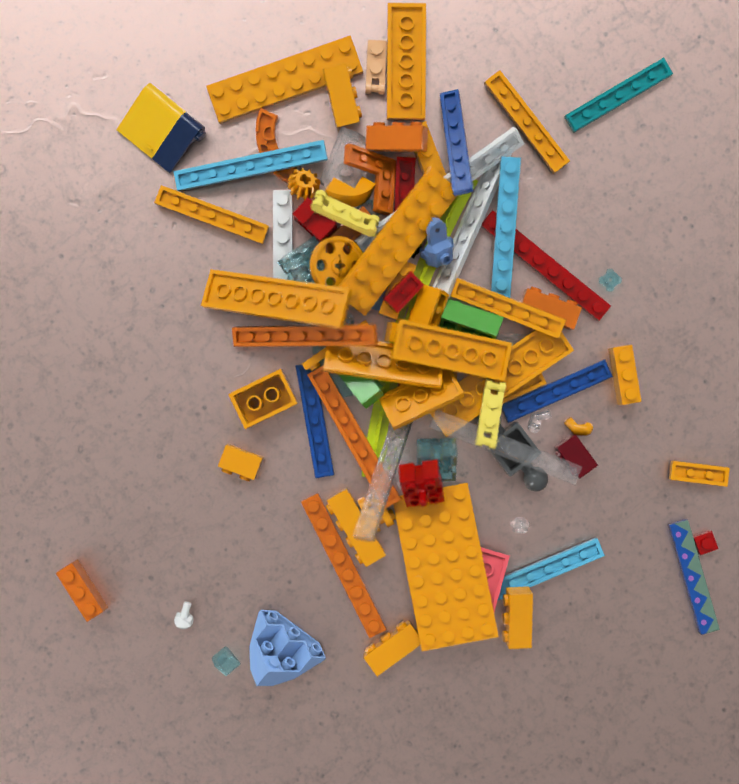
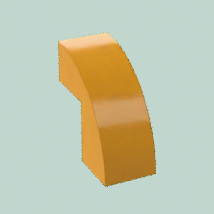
M362 176L356 187L353 188L333 178L325 192L328 196L340 202L356 207L365 203L371 197L376 183Z

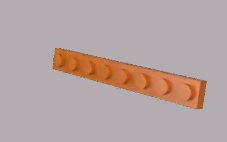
M376 324L344 325L343 329L319 325L232 327L234 347L378 344Z
M324 365L307 375L383 508L386 509L402 498L331 375L328 372H323Z
M319 493L302 500L301 503L369 638L387 630Z

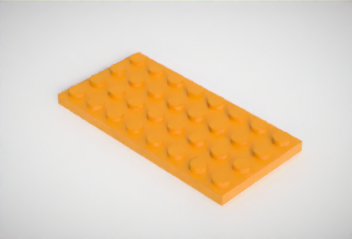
M468 483L444 487L445 502L429 504L427 501V506L425 507L420 505L406 507L404 495H401L402 499L393 505L421 650L427 651L499 637Z

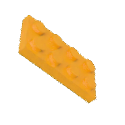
M443 369L440 389L402 384L384 393L379 398V401L393 429L396 430L464 397V393L453 372Z

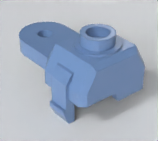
M433 217V221L429 223L426 230L428 244L425 249L422 247L419 249L420 257L426 261V264L438 268L442 265H448L453 260L452 248L454 244L453 238L447 236L446 224L438 217Z

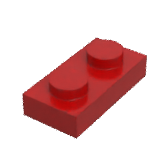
M409 271L383 300L395 313H398L424 284L412 271Z

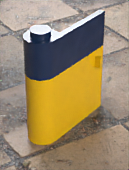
M148 83L142 89L116 129L169 173L173 171L190 144L197 140L201 141L206 134L204 131L205 126L152 83Z

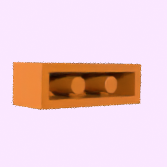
M373 122V125H367V150L372 152H427L428 128L423 126L421 122H410V125H403L402 122H392V125H385L383 122Z
M536 287L525 289L521 299L522 303L566 319L564 328L568 330L575 329L582 307L577 306V302L568 299L566 302L559 299L560 296L549 293V295L541 293L542 290Z
M78 559L56 572V575L86 622L108 608Z

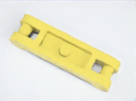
M323 190L316 191L315 200L311 204V209L314 212L366 236L374 237L376 235V227L380 222V218L377 215H368L328 196Z
M488 378L485 381L475 445L477 446L486 445L491 449L496 448L506 382L500 381L497 383ZM491 389L497 390V395L490 394ZM484 433L490 434V438L484 437Z

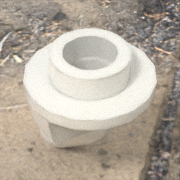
M184 602L181 613L177 612L175 616V625L180 629H188L193 625L194 619L189 613L191 608L190 602Z

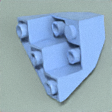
M260 610L258 612L249 646L250 671L256 686H274L293 680L326 659L320 643L275 610Z

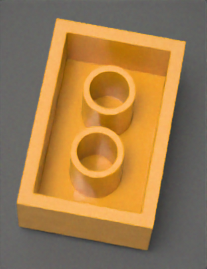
M282 369L228 394L245 429L299 404Z

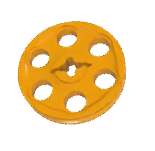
M342 236L322 240L315 247L310 258V272L315 284L326 285L325 281L330 277L333 280V286L338 287L352 269V263L354 261L357 262L363 254L360 247L351 239ZM328 243L333 246L331 254H328L325 249ZM345 244L349 245L350 247V253L348 255H346L343 252V246ZM318 260H322L324 263L322 271L317 268ZM338 263L341 265V268H335V264Z

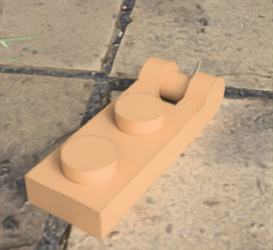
M368 40L365 94H371V92H377L379 95L385 94L387 41ZM372 80L379 81V85L372 84Z

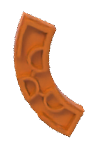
M262 108L259 110L255 129L257 146L260 153L279 149L275 138L278 115ZM298 167L272 173L288 184L289 176Z

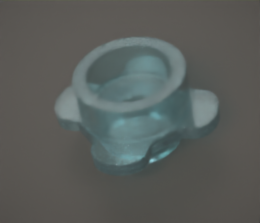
M607 269L606 274L599 277V283L603 284L609 292L613 291L614 287L622 282V278L613 269Z

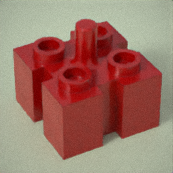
M307 197L292 215L294 220L320 243L337 229V222L314 212L311 209L313 200Z
M438 459L422 461V465L416 466L414 463L399 465V481L402 493H404L406 507H416L419 505L425 507L427 506V501L429 504L445 502Z

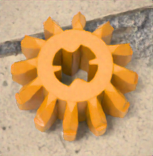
M303 167L300 171L295 169L288 178L287 187L291 190V195H297V200L300 197H303L304 200L307 197L313 199L316 191L320 189V179H317V173H311V168L308 171H305Z

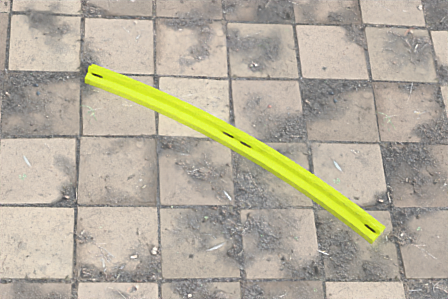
M475 179L474 181H472V183H473V190H474V188L476 187V185H477V183H478V181H477L476 179ZM472 192L458 195L440 218L446 224L447 236L450 237ZM420 257L414 275L424 285L429 286L436 267L427 265L426 261ZM417 294L400 310L395 323H398V319L409 321L410 311L414 306ZM379 380L383 386L380 389L383 394L396 388L398 385L395 382ZM378 399L373 404L367 439L382 464L389 419Z

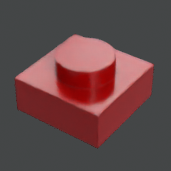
M711 530L693 536L699 555L718 549Z

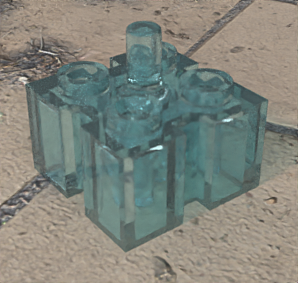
M315 236L277 262L286 275L291 273L294 278L292 281L315 284L310 272V258L313 250L319 244ZM322 260L317 262V268L320 271L324 269Z
M437 438L417 439L416 465H422V461L438 459L442 481H456V438H440V442Z

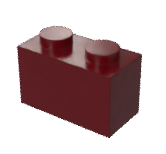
M576 434L569 435L554 446L556 449L555 455L561 462L564 460L568 466L566 470L572 477L575 476L581 479L598 466Z

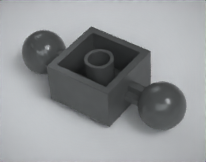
M500 416L496 448L491 449L489 446H486L507 475L511 477L521 469L524 473V484L529 490H543L547 486L548 475L542 468L533 467L530 461L541 454L540 450L518 422H513L504 429L500 424Z

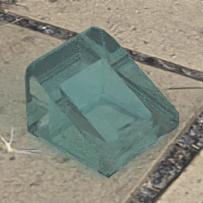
M226 646L212 657L214 666L225 676L241 664Z

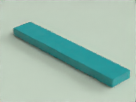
M663 57L566 114L564 117L573 133L672 76L673 72Z

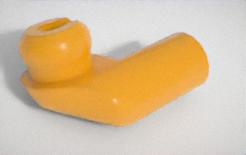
M569 417L564 422L570 431L577 436H588L593 430L591 423L577 424L572 417Z

